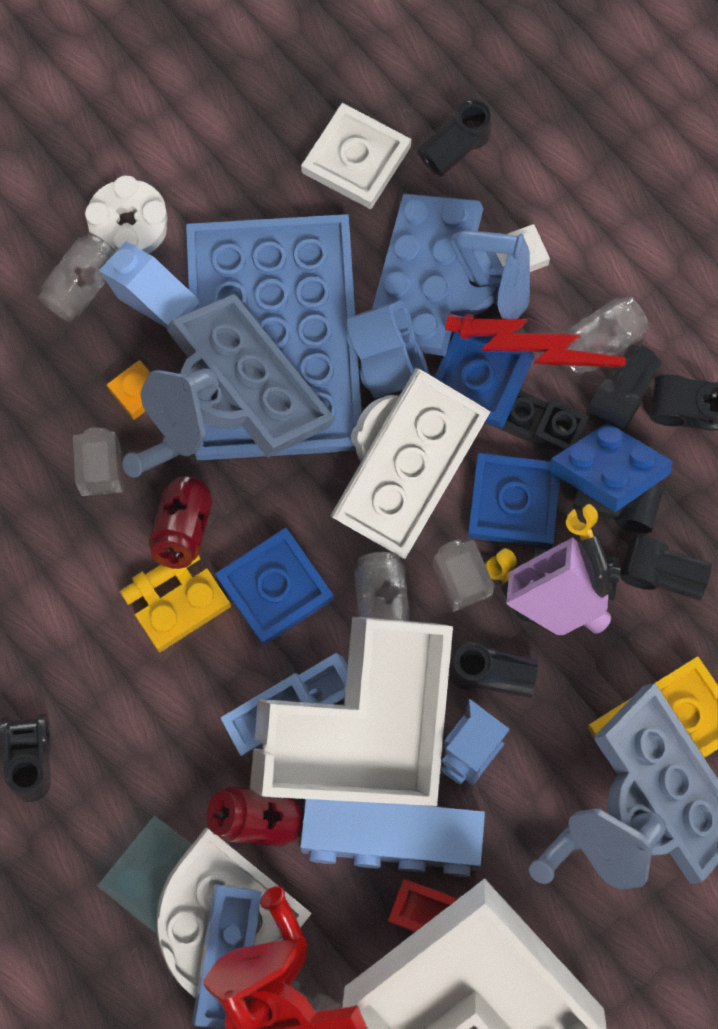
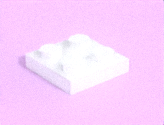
M342 103L301 165L302 173L372 209L409 151L411 139Z

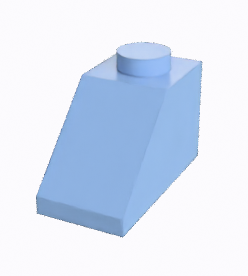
M127 241L99 270L120 301L165 328H168L171 320L190 313L199 303L198 298L159 261Z

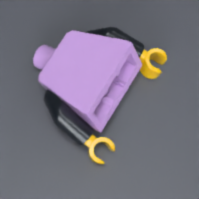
M590 504L583 508L586 524L579 521L574 509L568 514L566 519L567 528L573 534L580 535L581 542H577L572 537L515 568L517 564L516 556L507 548L502 549L496 554V557L493 556L486 562V574L491 579H501L503 585L500 588L507 598L506 604L514 610L520 620L539 624L556 635H565L582 625L594 634L601 633L608 627L611 621V614L607 612L608 594L612 589L608 561L599 536L594 537L591 529L597 522L598 514L596 509Z

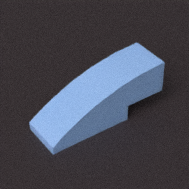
M335 653L300 675L294 673L222 716L221 720L239 754L245 756L252 753L254 749H261L263 747L262 743L254 740L258 699L344 705L348 665L344 658Z

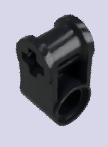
M670 374L657 376L654 384L650 420L664 426H683L707 431L718 430V412L710 411V404H708V402H715L716 409L718 410V382L694 380Z
M39 714L37 719L11 721L9 717L2 718L0 736L4 758L5 782L19 799L25 802L38 801L47 794L51 784L49 756L51 735L47 714ZM29 769L38 771V777L34 784L26 788L18 786V778L21 773Z

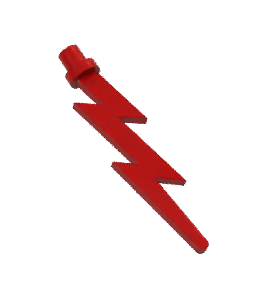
M466 313L465 317L448 314L445 330L460 333V338L469 340L470 336H495L482 348V351L545 352L534 361V364L624 367L626 364V359L621 356L568 350L567 348L577 341L581 334H515L527 323V319H474V315Z

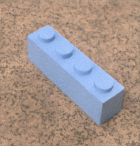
M306 799L301 851L304 854H310L309 861L317 863L335 864L337 857L354 858V865L358 867L380 868L381 861L399 863L398 870L406 872L424 873L426 866L443 867L444 875L470 877V870L479 871L481 866L485 812L423 805Z

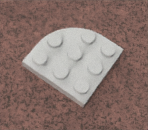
M208 828L202 831L170 873L160 895L156 918L158 943L165 963L180 985L195 998L214 884L260 890L262 895L268 889L278 886L221 840V838L214 835ZM285 892V898L301 928L311 915V912ZM260 904L254 945L283 940L269 910L262 908Z

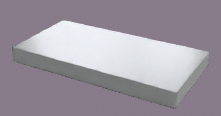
M416 368L330 516L405 559L486 421L490 411Z

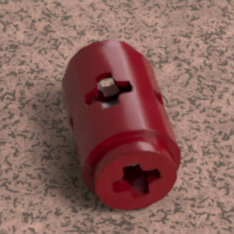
M178 477L163 491L149 538L151 556L162 566L173 569L186 568L191 565L192 561L200 553L213 503L210 489L201 480L193 477Z
M228 787L216 792L208 804L206 814L210 831L221 838V840L279 847L295 841L300 836L304 821V811L296 799L261 796L252 789Z

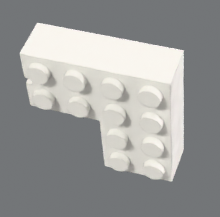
M352 617L344 705L258 699L254 740L262 743L263 747L262 749L253 750L250 789L266 797L437 806L453 626Z
M485 879L351 981L344 989L342 1008L357 1005L368 1029H470L474 1025L477 1029H607L604 1008Z

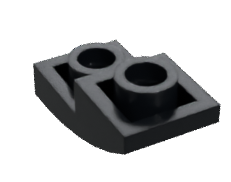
M520 390L503 429L496 428L531 443L563 452L578 442L589 416L552 398L547 403Z

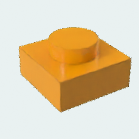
M140 360L107 384L108 390L133 420L145 412L141 400V389L150 373Z

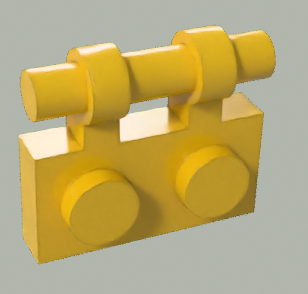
M199 555L192 561L191 565L200 560ZM159 565L147 574H144L143 571L132 578L133 583L119 591L128 605L142 596L149 605L136 613L135 616L159 653L231 607L229 600L208 569L192 577L187 570L189 566L173 569ZM175 576L181 585L160 598L154 589Z

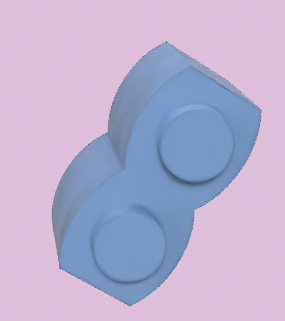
M402 300L359 313L346 319L347 342L361 359V381L365 388L370 390L374 398L403 390L416 368L429 374L422 350L415 340L410 315Z

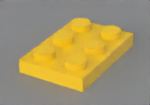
M697 656L655 684L703 757L706 758L718 750V684ZM629 700L589 724L587 728L593 737Z

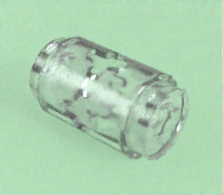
M87 232L83 238L78 237L65 253L61 262L52 270L41 285L43 291L38 296L39 300L48 309L66 321L71 322L75 316H81L98 291L106 283L99 270L116 250L93 233ZM78 267L82 270L79 277L84 281L80 287L76 284L79 277L74 273Z
M626 296L622 299L615 298L591 315L566 329L563 334H581V337L567 348L568 350L616 356L627 350L630 345L641 341L643 334L649 330V324L640 305L631 297ZM568 365L577 374H582L585 371L590 373L599 368L596 366Z
M375 552L358 558V567L354 569L358 617L410 621L405 566L400 563V556L392 552Z

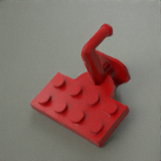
M279 886L268 889L262 895L260 904L262 908L269 910L283 940L233 950L219 958L203 979L206 990L222 1004L226 1012L225 1024L227 1028L221 1029H368L357 1005L316 1012L306 997L290 986L305 963L308 945L285 898V891Z

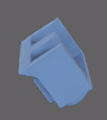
M469 699L465 716L460 719L444 741L442 754L445 757L442 760L443 765L440 769L456 783L461 785L465 780L473 786L505 743L502 740L510 729Z

